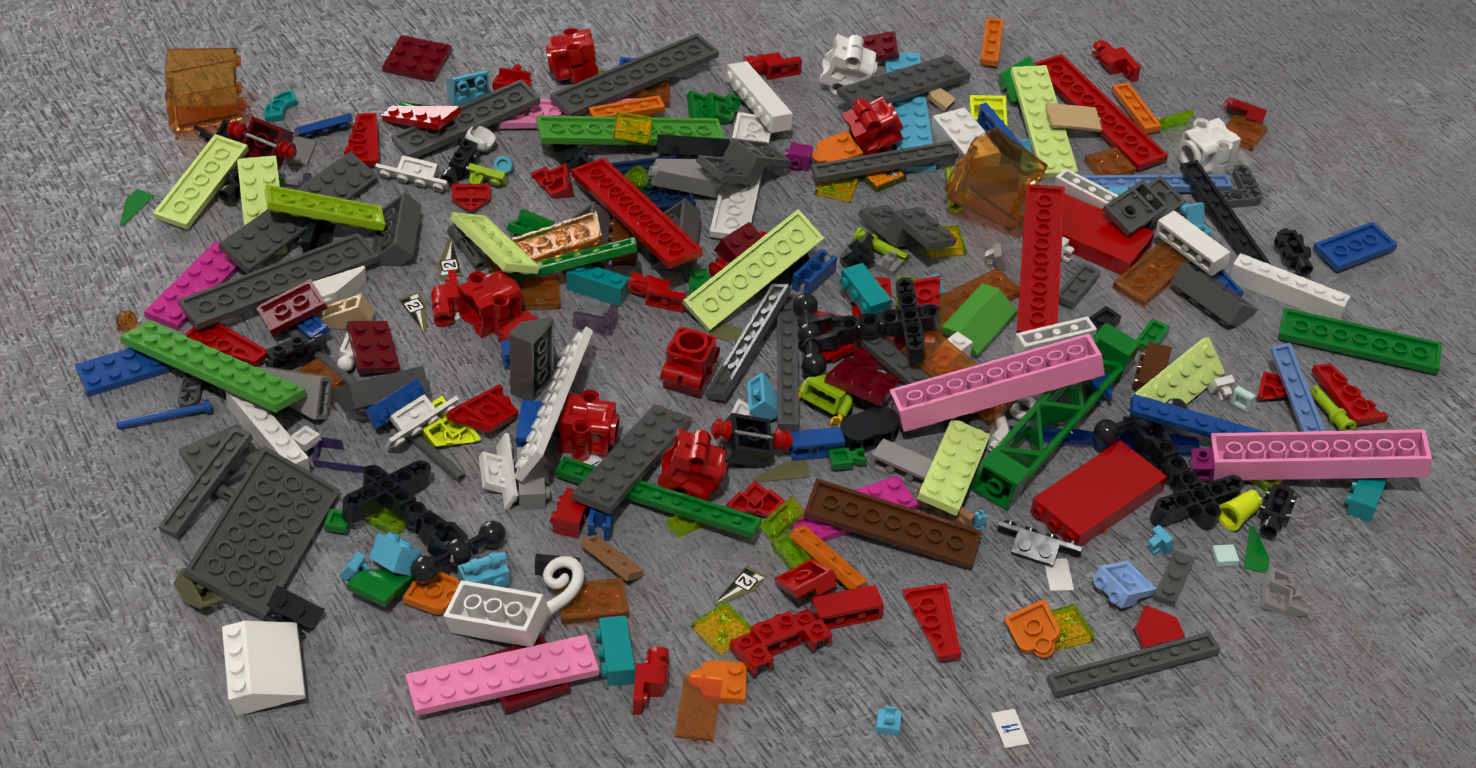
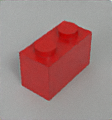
M566 487L563 496L560 495L558 498L557 510L552 512L550 523L553 524V533L578 539L590 512V506L571 500L572 492L575 489Z

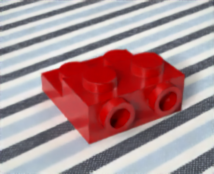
M812 558L774 578L779 588L796 599L806 596L809 591L818 596L824 595L830 589L837 586L835 572Z

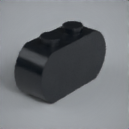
M877 406L843 418L840 423L845 439V446L843 448L849 447L850 451L864 448L865 453L876 449L883 439L895 442L899 427L897 413L889 407Z

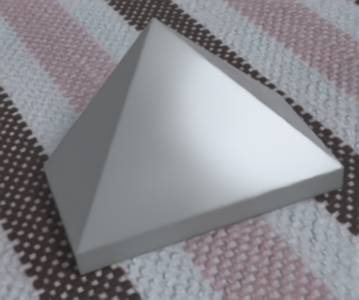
M293 136L291 143H295L297 154L288 161V164L307 167L317 142L316 140Z

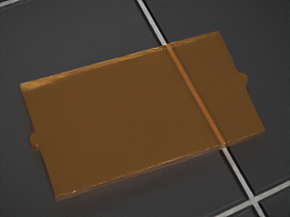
M684 674L675 738L692 739L693 742L696 740L714 741L722 678L706 677L704 674L701 676Z

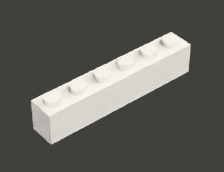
M747 61L727 64V72H725L726 82L731 85L733 90L737 92L771 133L791 130L793 113Z
M1241 253L1234 262L1230 278L1239 286L1308 313L1338 320L1343 318L1350 299V295L1341 291L1334 290L1323 284L1308 280Z
M226 391L229 410L248 433H251L253 439L261 448L266 446L310 472L309 457L267 408Z

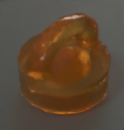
M129 310L120 312L116 317V329L127 332L136 328L138 324L136 315Z

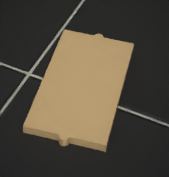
M1047 102L1045 104L1046 116L1049 117L1051 127L1101 132L1102 130L1100 118L1094 107Z

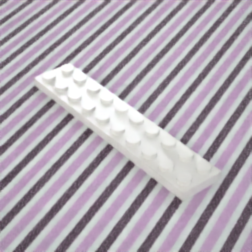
M738 112L732 138L770 143L771 132L755 114ZM762 174L756 185L747 184L746 186L740 183L731 184L729 182L722 184L718 194L709 237L722 239L746 223L750 222L752 224Z
M587 326L582 332L578 331L572 340L573 344H568L562 352L563 356L557 364L559 368L553 374L552 379L554 380L548 386V393L542 400L544 405L537 412L538 418L534 421L531 427L533 430L526 439L528 443L520 453L523 456L520 457L515 465L517 472L514 477L521 482L541 459L548 445L593 332Z

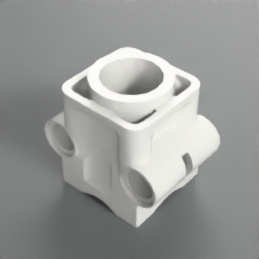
M837 34L833 41V48L823 58V73H821L819 81L829 85L830 91L834 95H837L839 87L866 80L875 75L878 64L875 61L876 52L864 48V40L859 35H852L846 38Z
M1198 118L1194 121L1191 130L1182 133L1177 154L1178 160L1181 163L1198 160L1207 174H1226L1228 169L1234 168L1235 154L1239 148L1241 138L1229 131L1220 118L1211 121Z

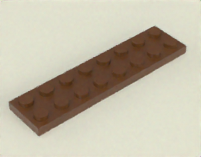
M818 478L815 480L804 512V517L970 570L982 534V530Z

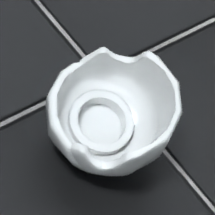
M479 126L476 130H473V127H471L465 135L466 139L478 143V152L490 150L496 140L495 135L482 126Z

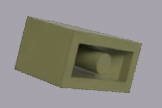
M186 568L180 570L174 585L185 603L202 609L221 602L218 594L184 576L183 573Z

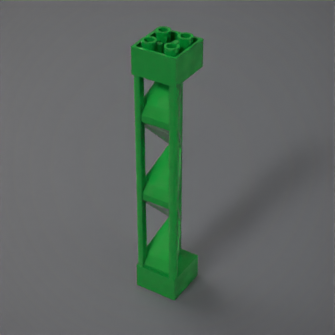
M1105 323L1094 335L1093 341L1102 354L1105 373L1103 376L1108 375L1085 403L1083 402L1082 383L1086 381L1061 387L1059 390L1045 392L1002 441L981 461L972 490L1008 512L1020 498L1024 485L1110 385L1114 381L1119 383L1130 371L1141 343L1110 324ZM1067 392L1072 404L1058 403ZM1070 419L1044 448L1042 427ZM1028 437L1033 450L1019 449V445Z

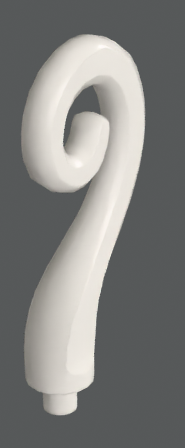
M1029 396L995 407L996 431L988 439L989 444L987 448L989 451L995 448L1010 432L1005 415L1006 409L1012 405L1010 408L1011 415L1020 420L1028 411H1020L1019 404H1024L1030 409L1036 403L1033 397Z
M571 556L555 558L544 569V582L552 589H561L569 581V576L566 573L562 574L558 579H554L553 574L556 570L560 568L570 569L572 571V579L562 593L546 602L550 612L538 636L542 635L548 619L572 601L583 585V567L577 559Z

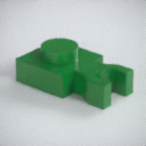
M849 447L828 449V459L832 471L852 469L853 464L867 465V457H863L864 448H858L854 451H850Z

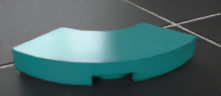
M293 89L276 95L265 106V121L271 123L284 120L285 112L291 107L298 106Z

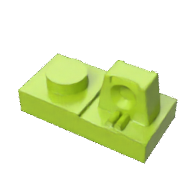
M472 163L468 166V171L470 172L469 184H483L484 180H488L494 186H507L509 179L505 172Z

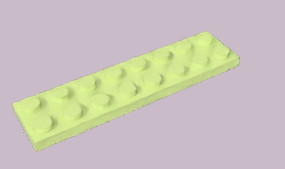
M1047 66L1011 67V76L1029 139H1031L1035 160L1040 165L1038 169L1040 177L1056 178L1065 168L1078 174L1066 129L1051 127L1049 117L1046 116V102L1058 104Z
M797 209L685 298L682 303L707 332H710L761 291V289L822 242L824 237L802 212Z

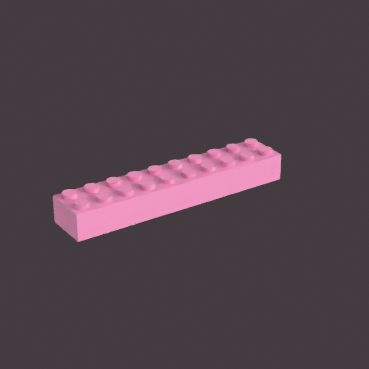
M1085 334L890 389L894 411L897 413L899 423L905 432L927 425H934L944 420L955 419L958 416L969 413H976L983 409L994 408L1004 403L1015 402L1029 396H1036L1043 392L1054 391L1068 385H1075L1089 379H1096L1105 375L1102 354L1090 334Z
M1425 429L1211 433L1210 448L1213 449L1215 468L1213 481L1229 475L1239 476L1242 480L1429 477L1432 461Z

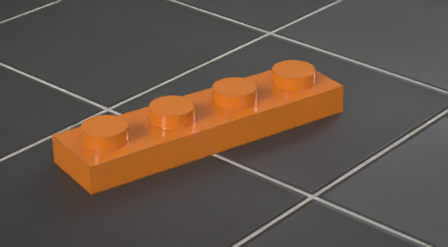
M986 17L980 59L981 65L998 66L1004 22L1002 19Z
M1129 82L1112 86L1111 91L1138 127L1146 134L1161 130L1162 125Z
M659 95L589 107V115L599 117H640L665 112V106Z
M803 525L795 528L789 535L796 545L811 555L812 559L832 569L837 579L843 583L846 589L860 588L868 583L866 578L807 526Z

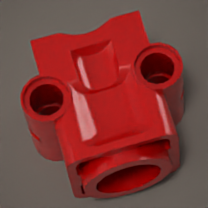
M568 28L562 32L563 35L548 37L549 45H545L550 75H555L556 82L571 79L572 83H578L599 74L591 28L583 30Z
M883 97L870 103L866 99L860 98L853 103L851 110L841 114L844 122L849 125V134L863 152V156L891 151V145L903 140L901 130H903L902 123L892 104H887Z
M501 270L487 276L480 271L472 272L468 276V282L458 286V294L461 299L459 316L465 322L473 325L476 333L481 338L493 333L498 335V330L522 313L523 295L521 289L514 279L508 277Z
M686 327L678 328L666 349V362L660 374V379L663 380V388L683 391L693 397L702 399L710 380L716 372V362L720 353V347L716 346V337Z
M592 389L584 390L581 394L568 393L564 402L565 410L558 419V432L560 434L558 452L572 454L574 460L581 462L587 461L590 458V454L606 456L610 452V448L615 447L618 437L620 414L616 413V402L599 400L598 392Z
M679 428L675 435L674 445L667 449L662 457V473L658 477L657 485L706 501L711 493L714 494L718 490L727 469V462L725 461L726 450L710 444L711 435L705 430H697L694 433H690Z

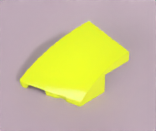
M970 95V114L976 121L978 120L980 104L987 103L1007 126L1006 96Z
M440 396L431 403L436 409L447 401L443 396ZM445 413L440 415L439 419L432 424L423 426L422 431L418 433L433 447L472 443L481 440L472 427L448 420Z

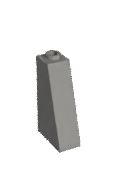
M655 159L653 166H650L648 176L651 178L653 186L717 198L723 183L717 182L711 173L703 171L701 169L702 166L696 162L697 159Z
M257 367L305 389V397L290 404L289 407L312 419H328L332 377L272 367Z

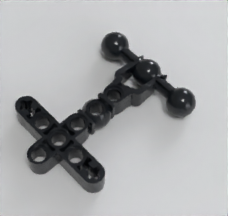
M901 278L896 282L898 308L886 310L882 313L879 312V316L867 313L860 319L859 315L835 316L832 313L813 318L818 309V302L815 296L809 293H802L794 299L793 303L796 315L800 316L802 320L798 324L797 338L801 344V349H806V355L803 357L801 364L802 370L809 377L820 376L826 371L827 361L818 350L838 349L840 345L862 340V336L873 339L882 334V337L904 335L908 360L914 364L922 363L926 359L923 332L934 331L940 327L939 307L935 304L918 305L914 283L909 278ZM822 331H832V333L823 335Z
M1171 398L1165 402L1189 409L1186 402L1179 398ZM1131 415L1129 417L1124 416L1121 422L1115 423L1113 420L1103 419L1095 425L1093 435L1096 441L1102 445H1112L1118 440L1120 434L1130 432V437L1140 452H1145L1158 465L1157 467L1161 469L1162 473L1167 476V480L1171 481L1170 485L1174 487L1175 493L1159 498L1150 514L1151 521L1156 525L1164 526L1192 517L1201 529L1212 530L1221 515L1219 505L1240 495L1244 487V481L1236 475H1229L1203 484L1198 476L1192 472V469L1188 468L1186 460L1178 456L1179 451L1175 449L1176 446L1169 436L1171 430L1167 425ZM1152 430L1156 437L1149 436L1147 433Z
M417 460L390 474L380 466H366L363 472L362 487L345 495L343 498L342 519L349 523H356L386 509L390 514L398 517L400 521L402 520L407 527L414 529V533L419 534V538L427 545V552L434 556V558L420 556L412 562L410 572L416 582L421 584L431 583L437 578L439 569L448 564L454 567V565L458 566L468 563L472 555L478 554L479 548L482 546L496 548L504 543L506 530L500 522L495 520L486 521L481 525L478 535L468 539V535L455 522H447L439 515L428 510L423 503L416 501V497H412L413 494L427 488L429 485L431 465L428 462Z

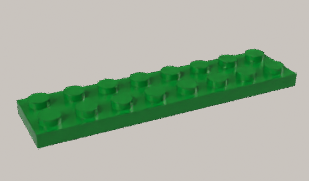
M1289 308L1283 309L1278 339L1438 375L1442 342Z

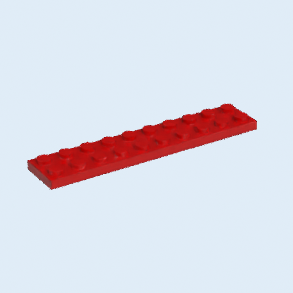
M1062 54L1034 63L1035 66H1047L1054 91L1069 105L1096 108L1102 128L1101 132L1098 133L1137 171L1167 161L1168 154Z
M605 158L571 169V176L668 269L703 256V249Z
M1027 184L1016 333L1058 324L1065 187Z

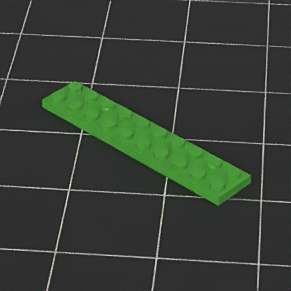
M536 115V126L540 143L547 145L657 146V134L724 138L718 118ZM623 118L652 123L649 144L613 138L616 119Z
M153 321L146 322L120 336V342L130 348L275 413L305 397V389L297 386L295 383L281 379L279 376L265 372L263 369L256 368L247 362L240 361L231 355L222 353L215 348L206 346Z

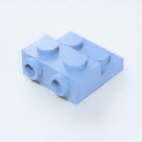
M1129 561L1100 566L1092 579L1095 586L1109 596V600L1120 608L1135 606L1140 598L1153 596L1157 590Z

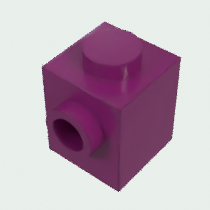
M791 142L790 148L785 151V156L792 161L787 168L809 172L813 146Z
M1212 448L1191 449L1190 468L1201 481H1213L1215 468Z

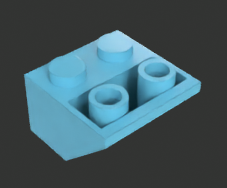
M487 70L452 77L447 81V97L452 106H461L489 94V75Z

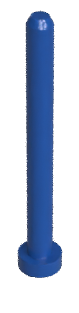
M205 399L204 403L119 420L116 422V426L118 429L204 411H206V414H210L212 410L209 399Z

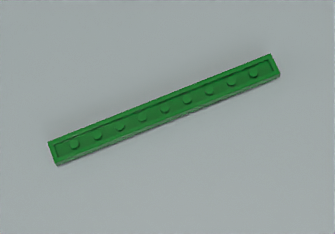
M564 456L555 470V477L580 484L596 466ZM641 480L624 498L751 539L754 538L761 525L760 517Z

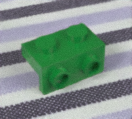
M521 209L518 220L508 223L507 231L512 232L516 237L527 238L531 243L540 245L551 240L555 222L528 210Z

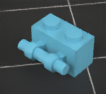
M388 532L387 535L378 533L369 558L392 572L411 576L410 567L412 562L424 555L412 546L413 543L411 541L401 539V536L396 533Z
M493 552L486 557L469 560L468 563L458 565V580L460 582L463 580L498 587L510 586V571L504 562L507 560L505 552Z

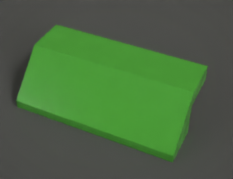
M981 284L942 326V333L952 336L958 331L973 341L971 355L978 357L1017 314V309L1000 289Z

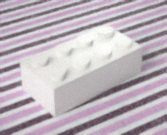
M965 107L933 116L931 135L938 143L954 141L959 151V158L952 160L961 171L999 165L1002 150Z
M461 580L443 617L451 633L531 647L534 646L550 610L543 594Z

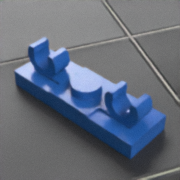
M413 379L364 411L372 426L378 428L390 421L389 418L392 414L424 395L426 391L423 385H420L418 379Z

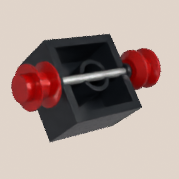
M731 413L724 422L718 418L711 426V434L715 440L722 436L723 449L726 450L725 461L729 463L764 468L774 456V449L777 450L781 446V449L786 451L793 443V437L789 430H785L782 433V430L778 428L772 434L770 419Z

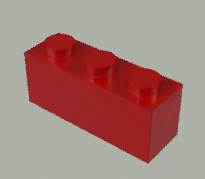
M876 585L862 586L856 589L842 590L836 593L812 597L810 612L816 620L821 619L828 629L831 630L882 619L884 603Z

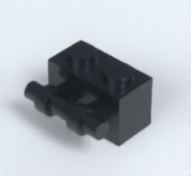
M277 585L267 604L268 607L274 609L277 613L274 617L267 614L264 616L263 621L284 622L287 616L294 620L293 623H297L299 641H303L305 633L300 631L302 626L315 629L325 609Z

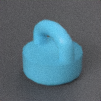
M499 156L494 161V169L505 172L506 175L514 168L512 159L507 156Z

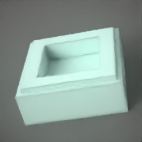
M1237 386L1234 389L1230 404L1249 413L1252 410L1256 395Z
M1234 544L1212 546L1211 552L1217 567L1238 566L1239 558Z

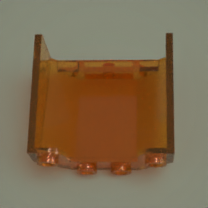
M237 48L167 49L165 101L169 129L172 132L194 129L195 125L204 127L222 123L223 119L235 121L243 118V111H246V100L240 96L242 93V82H238L237 73L238 67H241V55H237Z
M995 127L975 137L965 155L962 153L958 157L944 189L948 192L947 198L950 201L1012 231L1024 225L1025 213L1022 211L1021 206L1026 199L1027 184L1041 182L1046 176L1045 171L1048 165Z

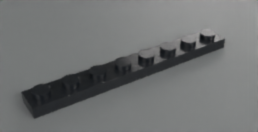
M1198 160L1182 163L1179 168L1238 254L1241 253L1271 265Z

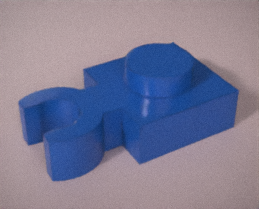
M1108 375L1090 380L1092 393ZM1112 384L1097 400L1098 403H1101V398L1108 397L1109 401H1112Z

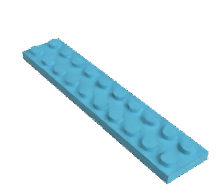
M914 52L899 53V58L885 60V73L921 63L920 54ZM925 93L892 103L903 126V130H901L903 140L895 143V150L933 144ZM936 162L899 168L901 172H935Z

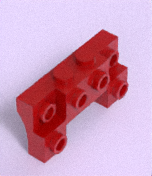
M809 609L794 615L788 611L783 614H777L763 622H757L750 627L749 633L730 640L729 649L736 658L745 664L752 675H756L759 666L766 664L768 668H772L774 661L772 656L801 645L802 638L813 651L816 650L817 643L822 640L827 645L831 644L833 634L821 619H815Z

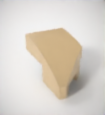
M941 88L926 92V102H933L943 112L955 101L952 95Z

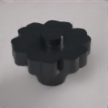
M866 232L857 239H853L839 257L841 261L847 264L855 260L858 264L863 263L865 266H868L875 259L874 252L869 247L873 242V235L870 232Z

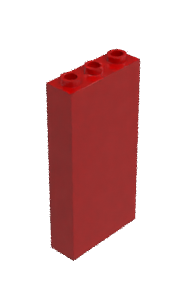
M1065 194L1062 237L1069 239L1068 246L1074 248L1072 254L1127 278L1152 247L1155 232L1142 227L1128 237L1102 209Z
M1119 440L1033 497L1030 513L1048 526L1051 531L1064 539L1065 542L1072 540L1079 543V546L1082 547L1164 490L1167 476Z

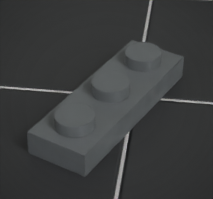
M1083 263L1059 290V303L1073 308L1097 280L1100 270Z
M1174 550L1154 594V601L1173 608L1175 607L1195 557Z

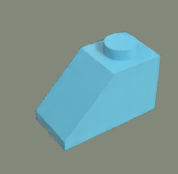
M762 372L747 382L749 412L756 417L770 419L771 421L777 418V394L765 373Z

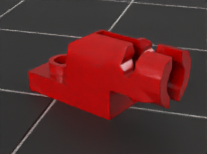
M1098 40L1093 44L1095 49L1092 51L1093 56L1111 74L1124 73L1131 83L1138 81L1141 67L1124 47L1114 49L1105 40Z
M779 52L757 54V57L753 55L743 57V60L747 61L759 75L764 74L767 80L801 75L802 59L800 56L783 59Z
M448 270V279H445V284L434 286L431 292L434 324L438 327L450 325L453 322L454 312H459L460 297L458 294L456 270Z
M632 272L629 281V292L646 297L645 305L684 313L686 306L682 302L687 294L672 291L670 280L655 278L652 275L643 277L642 273Z
M661 646L652 647L647 650L644 664L636 663L632 715H642V706H647L648 697H661L665 692L669 663V650Z

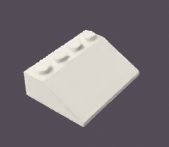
M242 621L222 627L228 700L236 716L306 698L297 623Z

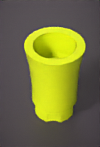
M1249 490L1219 505L1221 509V515L1218 519L1220 524L1228 530H1238L1251 515L1258 511V508L1262 505V498L1255 490Z

